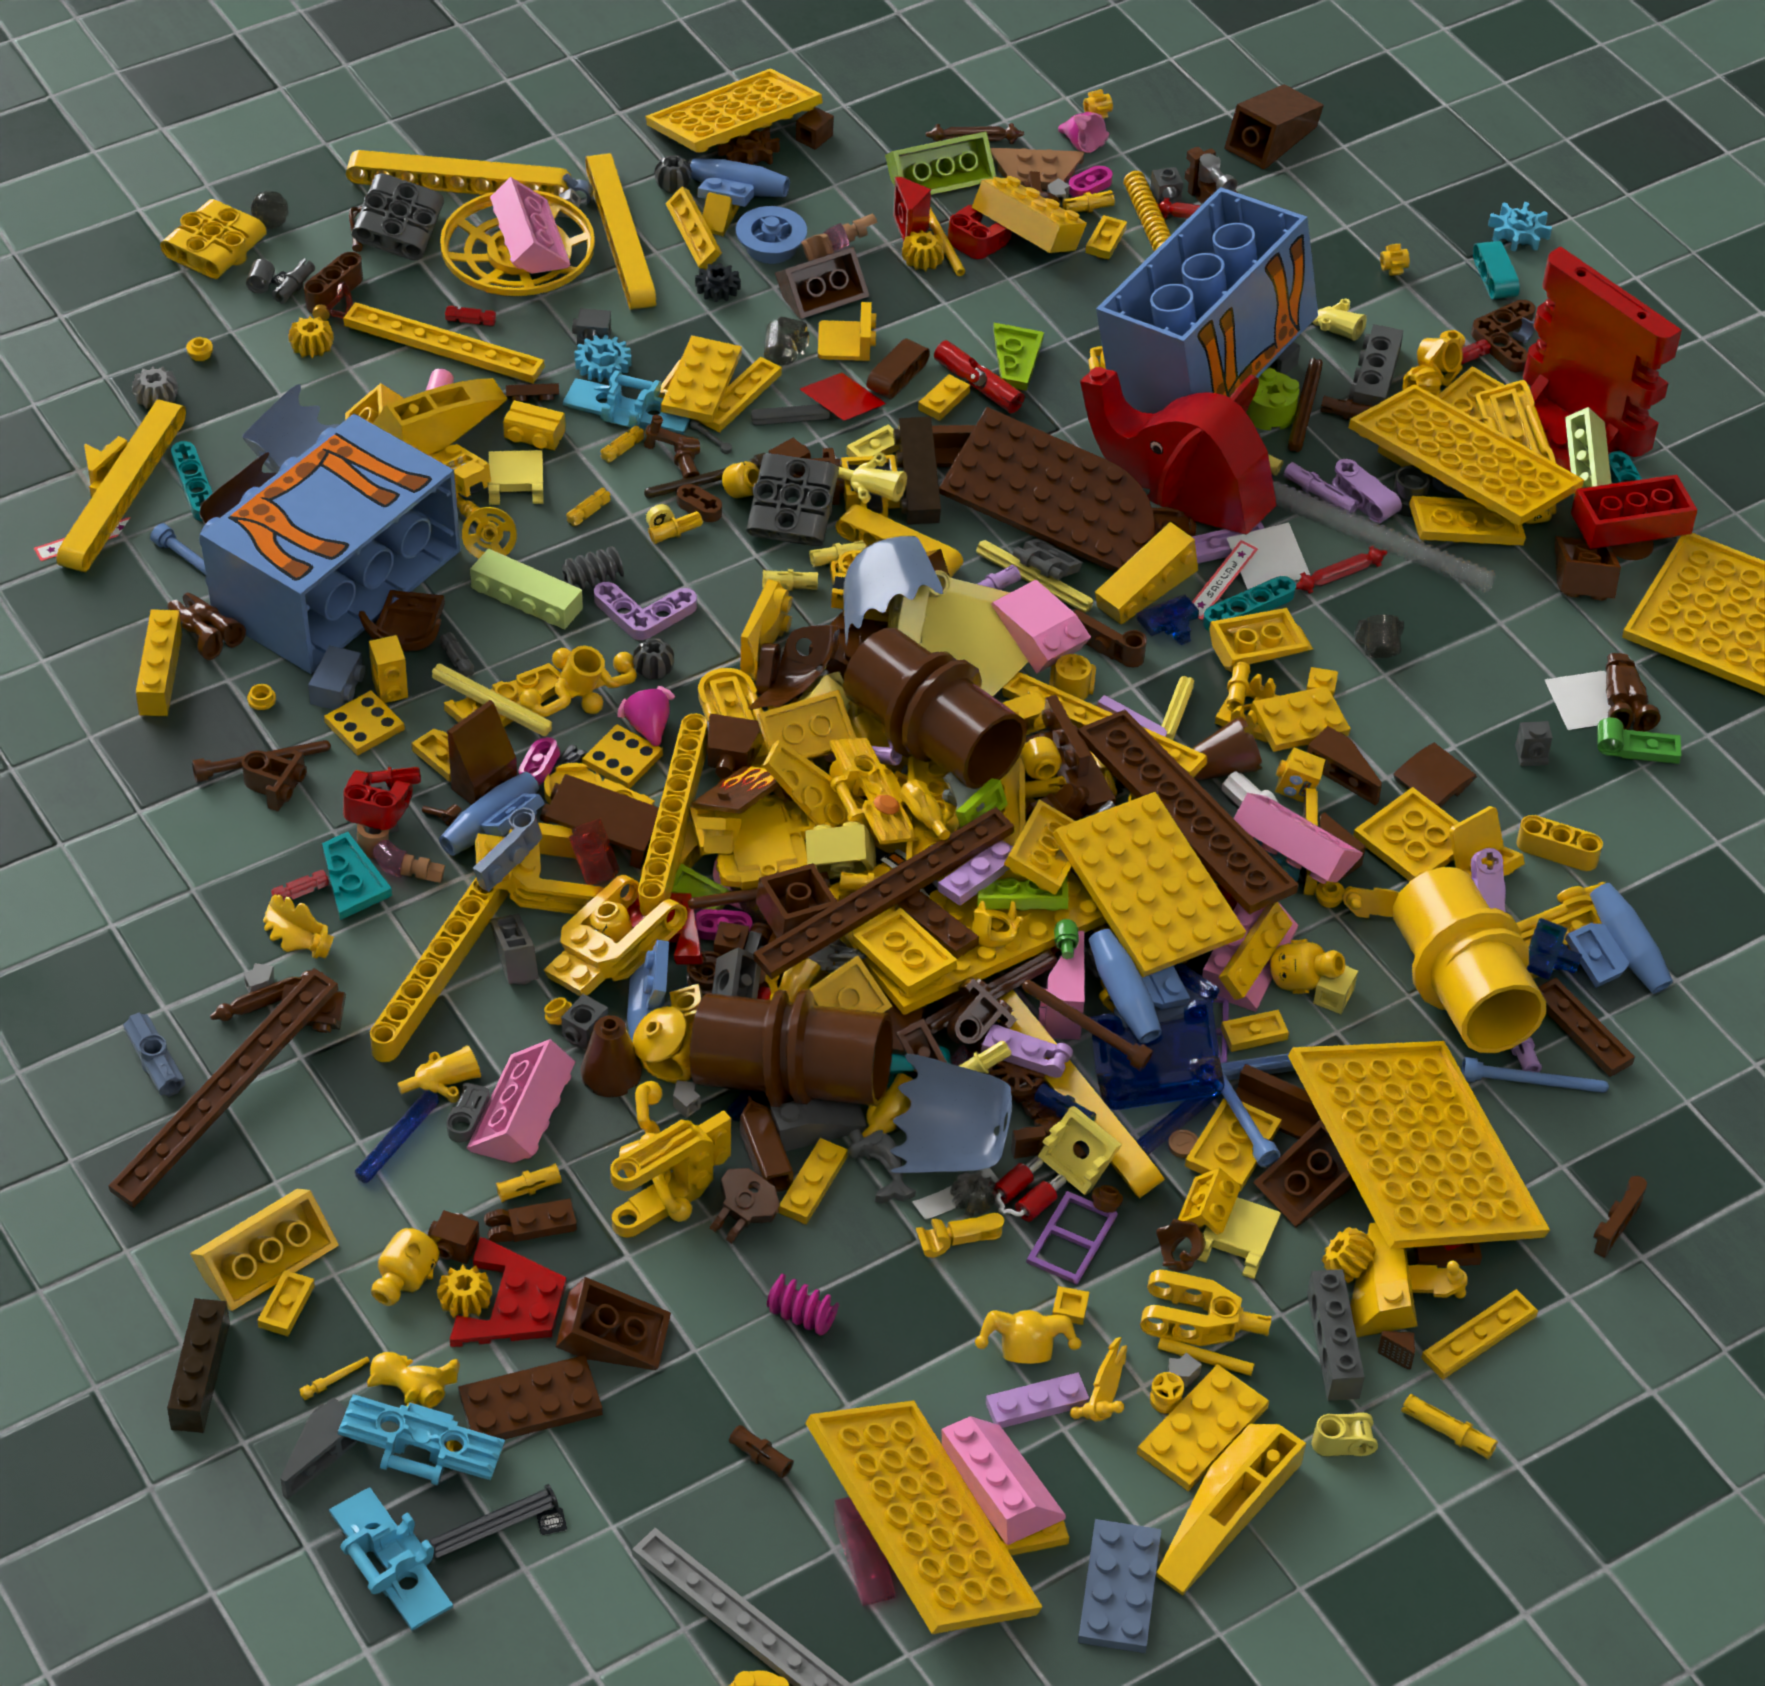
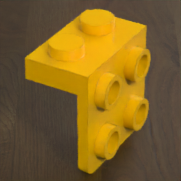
M861 302L860 322L828 320L819 322L818 358L870 361V346H876V331H871V329H876V313H871L872 302Z
M1488 806L1452 826L1449 831L1455 866L1469 873L1470 876L1473 855L1486 848H1494L1502 855L1504 876L1512 874L1514 870L1525 864L1522 853L1504 846L1498 812L1492 806ZM1487 858L1481 860L1482 864H1486L1487 867L1492 865V860L1489 861Z

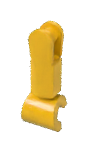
M990 1213L977 1218L948 1222L947 1228L942 1220L932 1219L933 1229L926 1230L923 1227H918L916 1232L924 1255L934 1258L944 1254L950 1248V1245L999 1239L1003 1232L1004 1218L999 1213Z

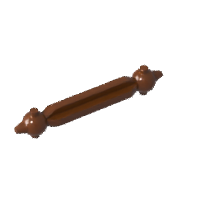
M1010 123L1006 129L1000 126L949 127L945 130L940 127V124H936L932 131L926 132V137L938 142L943 139L947 140L987 131L989 141H1001L1006 138L1010 141V144H1014L1018 137L1024 136V131L1018 130L1014 127L1013 123Z
M311 970L303 972L301 977H289L240 996L231 1004L222 1003L210 1015L211 1020L229 1021L234 1014L244 1015L282 1000L284 984L297 986Z

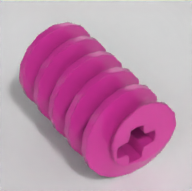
M782 1273L775 1281L768 1295L767 1307H769L770 1312L774 1315L781 1312L783 1319L788 1320L792 1318L794 1324L801 1325L803 1323L805 1329L812 1330L815 1328V1332L818 1335H824L835 1319L839 1303L837 1302L834 1306H831L830 1294H827L820 1301V1290L815 1289L810 1296L807 1295L809 1288L807 1284H804L799 1291L796 1290V1279H792L788 1285H785L786 1275Z

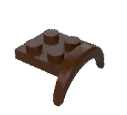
M390 590L376 625L368 618L365 611H359L358 615L363 628L373 640L397 635L402 651L422 650L428 647L438 635L441 626V619L439 618L445 605L444 595Z

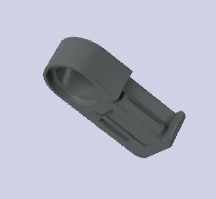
M470 1083L463 1084V1093L456 1107L452 1108L446 1122L447 1134L451 1140L462 1143L471 1139L490 1100L488 1088ZM458 1122H465L469 1125V1128L465 1131H456L452 1127Z

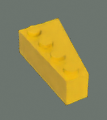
M1172 522L1168 523L1095 591L1097 607L1121 625L1198 571L1195 539Z

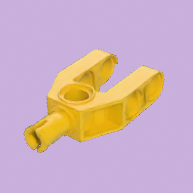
M1155 1270L1150 1274L1147 1285L1150 1294L1157 1298L1170 1300L1173 1304L1177 1305L1179 1302L1203 1307V1310L1208 1311V1315L1160 1305H1150L1144 1308L1140 1322V1328L1146 1334L1197 1346L1234 1341L1235 1333H1239V1330L1268 1337L1272 1316L1243 1311L1244 1308L1241 1307L1242 1298L1214 1280L1168 1270ZM1155 1283H1165L1168 1284L1170 1287L1160 1288L1156 1286ZM1195 1289L1200 1291L1201 1294L1193 1295L1186 1290ZM1157 1318L1162 1320L1163 1323H1152L1148 1319ZM1180 1325H1190L1195 1329L1185 1330Z

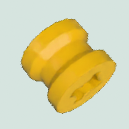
M1163 1372L1153 1379L1152 1391L1150 1393V1404L1160 1413L1170 1414L1182 1401L1184 1382L1178 1375L1171 1372Z

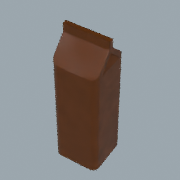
M748 1096L747 1106L740 1116V1134L756 1174L774 1185L776 1192L788 1190L793 1183L794 1172L771 1112L766 1106L753 1101L751 1096Z

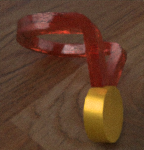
M346 282L338 283L337 296L327 306L321 304L313 308L312 314L314 319L321 316L322 321H325L329 318V315L344 318L353 306L351 292ZM343 290L347 302L346 312L331 310L340 301Z

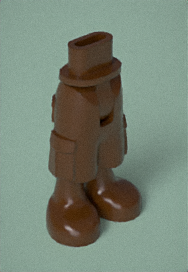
M1609 654L1607 656L1608 663L1605 667L1606 696L1608 705L1611 706L1608 711V718L1619 719L1623 723V730H1629L1631 724L1634 731L1646 732L1653 729L1660 722V711L1654 705L1647 704L1649 701L1646 687L1641 682L1634 661L1627 654Z

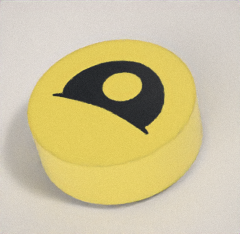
M659 504L647 512L646 522L649 527L665 523L671 517L675 518L669 506Z

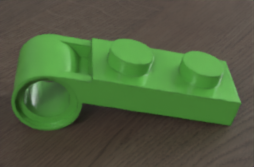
M1612 717L1602 719L1597 725L1598 750L1604 755L1637 760L1680 763L1681 735L1623 730V723L1619 719Z

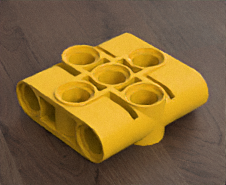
M209 199L196 212L184 214L180 219L181 225L160 243V248L167 258L210 278L218 279L232 265L244 263L247 259V252L267 234V230L259 219L220 201Z

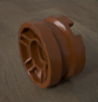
M713 951L701 952L703 957L702 964H687V986L699 984L703 996L707 993H712L716 961L718 957L722 956Z

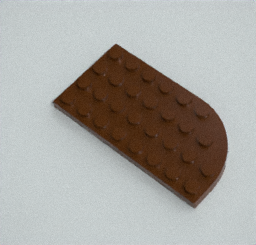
M986 407L939 487V494L1115 573L1154 536V515L1150 501L1141 485L1127 471L1102 457L989 407Z

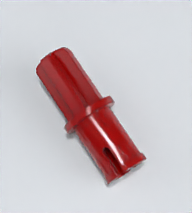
M388 767V770L367 772L372 775L371 784L386 781L387 787H390V789L396 781L410 784L421 783L419 767L401 769Z

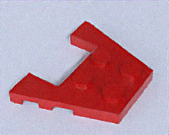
M671 893L670 899L683 905L687 910V920L684 926L668 940V942H678L674 953L676 965L703 963L695 909H690L688 906V901L692 898L691 893ZM639 894L636 900L627 908L633 928L645 918L640 911ZM675 909L668 913L667 923L674 918Z
M480 1237L473 1258V1267L477 1266L479 1269L503 1272V1277L490 1320L457 1315L450 1336V1347H462V1343L478 1341L479 1345L491 1344V1341L494 1339L510 1338L511 1341L552 1337L567 1285L566 1277L486 1238Z

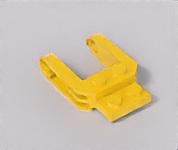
M538 823L542 832L540 842L529 851V854L521 863L517 864L493 888L507 890L511 893L510 899L520 907L577 914L604 887L540 878V854L575 859L577 857L596 858L605 855L606 841L564 826ZM478 833L475 839L476 864L505 837ZM589 843H596V844H598L596 847H585V846H584V845L589 844Z
M619 875L562 926L560 942L564 951L544 969V972L549 979L579 996L582 994L588 996L607 978H612L613 981L627 979L645 963L646 953L648 950H653L657 939L668 941L684 926L687 920L686 908L672 899L664 900L618 943H614L613 939L592 928L590 917L592 912L601 903L611 901L622 904L627 909L636 900L639 894V882L627 875ZM629 884L627 895L621 898L622 888ZM675 909L674 918L667 923L668 913Z
M723 1110L700 1125H694L689 1120L676 1122L612 1162L610 1174L613 1186L622 1191H631L673 1166L671 1180L667 1183L673 1197H684L690 1202L694 1201L703 1194L712 1182L713 1166L723 1164L731 1156V1117ZM629 1168L635 1171V1175L630 1178H622L618 1175V1172ZM654 1184L629 1198V1201L614 1210L612 1213V1228L617 1235L626 1238L634 1237L669 1216L668 1210L663 1205ZM631 1215L636 1218V1221L631 1225H624L620 1223L619 1219L622 1216Z

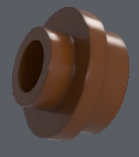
M1102 1185L1095 1188L1092 1192L1093 1206L1100 1211L1113 1213L1122 1205L1123 1196L1113 1186Z

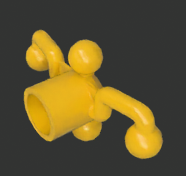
M585 645L578 646L572 651L567 648H558L552 655V662L556 668L562 670L560 680L555 684V692L559 699L542 706L541 694L536 689L529 688L521 693L520 704L545 718L568 707L571 698L580 696L582 697L581 705L583 710L589 714H597L602 710L604 701L593 690L604 685L608 688H618L635 682L637 672L634 669V658L628 652H619L615 655L613 659L614 669L622 673V675L611 677L604 668L605 660L603 655L597 649Z
M646 1081L636 1088L637 1121L639 1126L645 1130V1134L639 1140L622 1146L619 1156L661 1132L657 1123L650 1119L648 1106L657 1104L662 1098V1088L657 1082ZM672 1166L652 1180L663 1205L668 1210L669 1216L674 1221L681 1222L690 1218L692 1205L684 1197H673L667 1184L671 1180ZM623 1169L628 1178L635 1175V1171L632 1169Z

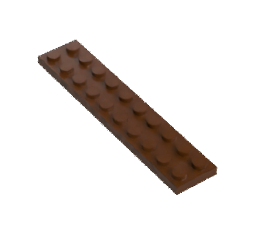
M1125 709L1078 728L1077 732L1085 741L1089 750L1136 799L1153 792L1157 793L1207 872L1248 914L1297 893L1299 884Z

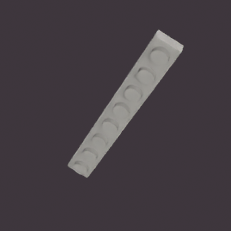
M654 1528L632 1549V1556L781 1677H784L791 1685L853 1686L657 1528Z

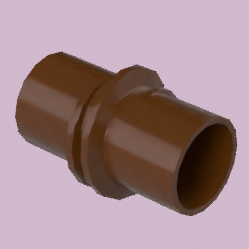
M884 628L872 634L858 647L848 663L843 682L846 697L885 726L884 734L890 748L906 758L912 756L924 762L934 761L947 772L951 771L959 781L971 789L982 787L991 778L1001 780L1020 757L1026 742L1027 726L1024 718L981 688L982 679L976 666L965 659L957 660L947 651L931 653L897 628Z
M804 988L798 992L794 1003L790 1002L786 990H777L772 1000L707 993L702 997L697 1007L690 1042L691 1076L693 1082L701 1086L766 1093L772 1107H780L782 1104L791 1101L807 1105L814 1099L878 1107L882 1103L890 1077L893 1054L892 1020L887 1013L815 1005L812 991Z

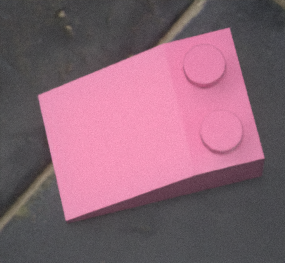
M1037 580L1022 586L991 604L1036 674L1056 664L1060 657L1080 651L1091 638L1078 616Z
M1078 931L1079 942L1074 949V957L1071 959L1060 957L1048 976L1047 989L1045 990L1083 1013L1085 1002L1084 931ZM1040 1001L1038 1021L1052 1038L1080 1040L1081 1026Z

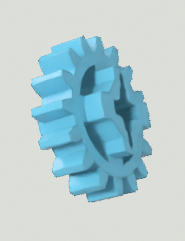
M595 335L593 341L586 338L584 339V345L578 344L577 351L574 352L575 368L580 370L581 376L588 374V380H592L595 377L598 378V382H602L603 378H607L609 381L615 370L621 371V373H628L629 366L632 365L631 349L626 348L625 341L618 343V337H614L611 340L608 339V335H604L603 339H599Z

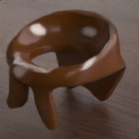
M1173 1219L1170 1225L1156 1230L1164 1260L1163 1266L1175 1272L1190 1270L1194 1262L1202 1255L1206 1244L1204 1234L1200 1231L1198 1225L1191 1221ZM1185 1238H1189L1192 1244L1190 1254L1184 1250L1179 1256L1181 1261H1176L1173 1257V1252L1179 1243Z

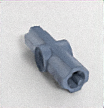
M139 1012L131 1015L123 1024V1027L141 1059L142 1069L149 1074L160 1095L170 1097L179 1093V1090L185 1086V1081L167 1050L166 1040L158 1034L148 1014L144 1015Z

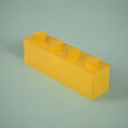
M151 609L136 687L139 715L168 716L182 639L179 610Z

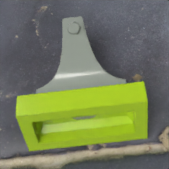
M951 771L943 778L949 789L944 790L942 799L957 807L955 812L960 827L965 826L995 807L1001 811L1008 805L1001 780L991 778L982 787L971 789L961 783Z

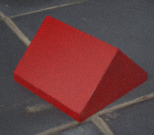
M895 177L893 217L904 242L905 237L910 236L911 232L920 233L921 230L926 232L929 229L931 189L903 177Z

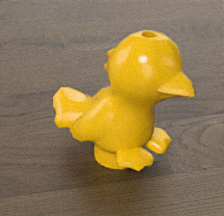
M383 1352L376 1355L371 1362L367 1386L384 1385L397 1387L405 1395L404 1402L407 1406L409 1403H414L431 1409L443 1400L445 1385L457 1382L460 1363L458 1359H453L440 1368L422 1365L408 1367L413 1363L412 1359H407V1356H400L394 1352Z

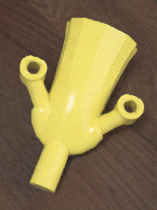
M1341 299L1333 307L1327 306L1319 309L1318 317L1312 323L1315 326H1321L1320 328L1323 331L1328 330L1355 341L1364 332L1367 319L1366 315L1347 312L1350 309V300Z
M881 452L876 453L869 463H864L855 470L839 467L838 478L849 480L853 490L858 492V496L863 503H868L871 499L869 492L897 503L903 496L907 484V475L904 471L875 469L876 466H884L887 459Z

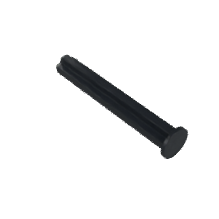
M546 1484L544 1490L430 1539L429 1542L434 1548L433 1557H441L552 1507L554 1510L558 1509V1502L551 1486Z

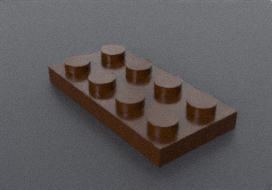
M585 1355L458 1386L460 1400L469 1429L504 1440L603 1415L602 1405Z

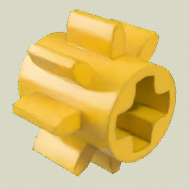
M1103 89L1089 92V98L1083 100L1084 111L1100 114L1103 119L1108 118V112L1113 110L1111 96L1103 94Z
M1401 244L1386 246V251L1380 253L1382 270H1389V276L1404 273L1403 268H1409L1410 264L1408 250L1401 249Z

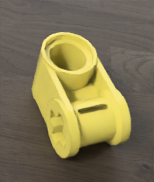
M1362 1412L1354 1414H1325L1317 1421L1311 1445L1318 1454L1327 1457L1370 1455L1378 1449L1377 1440L1373 1438L1371 1429L1373 1417L1368 1413Z

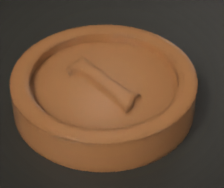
M1177 1130L1169 1136V1151L1177 1157L1187 1158L1198 1137L1189 1130Z

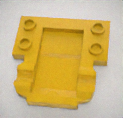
M776 794L768 795L741 814L689 807L690 819L701 855L715 853L704 852L705 829H697V817L741 819V827L734 851L731 854H718L716 869L719 872L722 886L739 887L742 890L758 888L759 878L807 865L806 842L804 841L806 839L805 831L814 830L816 825L795 801L781 800Z

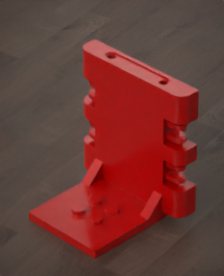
M1560 246L1548 255L1542 283L1543 289L1547 292L1548 299L1539 305L1536 311L1534 328L1538 332L1540 339H1537V342L1528 349L1523 380L1531 386L1530 391L1549 446L1554 454L1555 463L1571 472L1565 417L1588 407L1605 422L1608 454L1621 450L1629 456L1640 457L1653 449L1659 423L1649 416L1648 409L1651 408V405L1665 398L1669 384L1659 376L1657 369H1660L1661 365L1675 358L1682 329Z

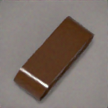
M345 252L304 284L305 303L309 312L313 313V308L316 305L322 304L328 308L332 307L363 281L362 258L358 253Z
M903 339L871 371L866 383L867 388L889 399L894 398L924 368L930 356L929 348L910 339Z

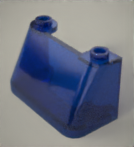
M1212 998L1194 1000L1187 1004L1183 1009L1184 1019L1159 1022L1162 1030L1161 1035L1148 1043H1140L1130 1028H1124L1122 1020L1115 1015L1103 1014L1090 1017L1132 1045L1137 1043L1141 1046L1144 1044L1154 1051L1148 1064L1140 1072L1130 1065V1061L1126 1059L1127 1055L1092 1034L1096 1076L1102 1100L1109 1109L1121 1110L1216 1095L1224 1089V1074Z

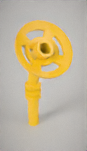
M459 495L456 498L457 508L466 517L462 527V540L466 549L479 559L485 552L474 546L477 542L483 548L492 549L505 556L508 555L514 548L517 539V529L513 519L501 509L494 507L480 508L472 501L465 500ZM487 514H495V515H498V516H500L501 518H503V519L505 520V522H502L500 519H498V518H496V517L487 516ZM475 521L478 524L476 533L469 534L470 525ZM503 531H510L508 543L505 547L501 548L499 542L503 538Z

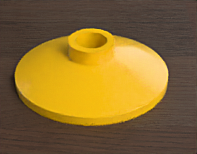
M670 1006L660 1007L648 1013L640 1021L633 1035L636 1055L648 1063L662 1062L674 1055L682 1046L687 1035L688 1025L683 1013Z

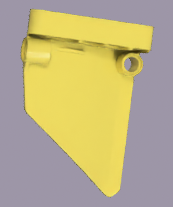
M936 570L935 572L941 583L943 594H939L932 588L922 585L919 587L913 600L906 598L902 594H897L890 600L888 628H897L931 653L947 651L957 660L965 659L979 669L982 679L981 688L991 696H994L1028 663L1021 649L991 605L992 602L1010 592L950 578L945 572Z

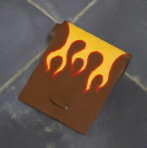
M743 766L691 803L693 808L741 814L772 791H775L777 797L781 800H794L765 768Z

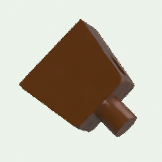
M710 713L707 748L708 766L716 768V775L726 779L733 771L753 764L764 743V737L756 720Z

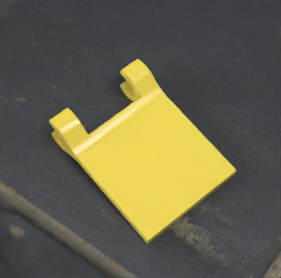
M542 450L489 451L491 482L488 484L489 505H500V492L532 491L533 504H544Z
M1237 1197L1223 1233L1217 1235L1206 1226L1203 1233L1206 1241L1205 1248L1197 1260L1206 1263L1213 1247L1245 1258L1244 1265L1246 1266L1242 1275L1255 1279L1281 1212Z

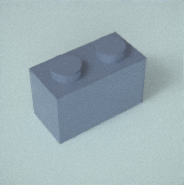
M329 645L308 684L310 704L335 710L352 701L355 687L358 682H362L365 675V666L362 665L361 653Z

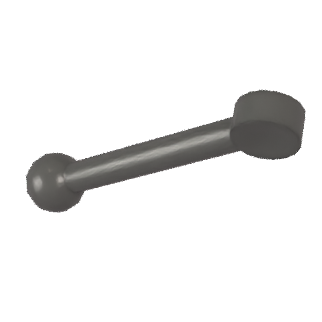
M693 419L690 421V427L694 430H699L720 446L722 453H731L732 445L730 443L720 441L703 428L698 420Z

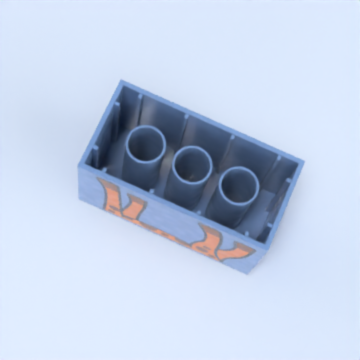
M1220 187L1096 308L1105 367L1108 370L1117 372L1123 396L1134 409L1143 413L1155 414L1177 398L1203 392L1218 393L1230 398L1248 376L1254 375L1258 378L1318 317L1307 216Z
M356 414L351 415L336 428H327L321 433L316 444L298 458L290 457L287 459L275 476L261 487H252L247 490L238 505L221 518L214 517L210 519L202 528L199 542L202 546L206 572L205 581L208 586L210 605L216 607L221 615L233 618L243 624L246 629V636L312 674L316 671L329 645L344 648L365 630L358 615L359 611H365L368 618L374 623L379 619L390 590L413 591L461 551L454 470Z

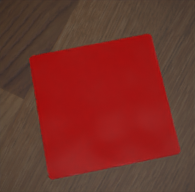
M838 373L800 388L802 392L842 420L850 419L886 404L844 373Z

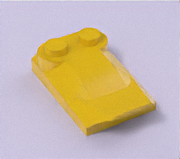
M771 579L767 580L741 635L740 670L749 675L754 682L757 678L760 651L763 643H774L777 636H782L784 632L789 631L792 622V616L788 615L792 605V597L789 596V591L784 589L779 581Z
M1287 608L1216 620L1210 623L1209 631L1212 646L1222 665L1230 672H1233V665L1237 662H1245L1250 666L1253 663L1313 650L1303 630L1295 623Z

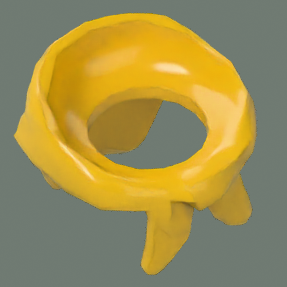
M981 901L979 906L973 911L974 919L971 931L979 936V944L985 947L1005 946L1016 938L1018 927L1023 922V917L1018 916L1015 919L1016 905L1014 901L1010 904L1008 914L1001 910L986 909L985 902ZM992 918L1005 921L1009 926V930L1003 933L991 930Z

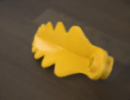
M281 895L271 897L263 922L267 923L264 926V930H272L270 940L282 939L281 948L286 952L308 949L312 951V958L317 959L321 957L325 959L334 939V936L328 935V926L318 922L304 903H299L295 908L293 901L289 897H286L285 902Z

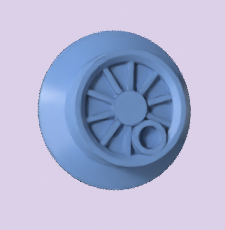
M764 206L752 209L740 217L736 224V235L753 259L762 263L776 264L790 259L795 254L796 248L801 245V241L806 239L807 226L803 218L792 210L777 206Z

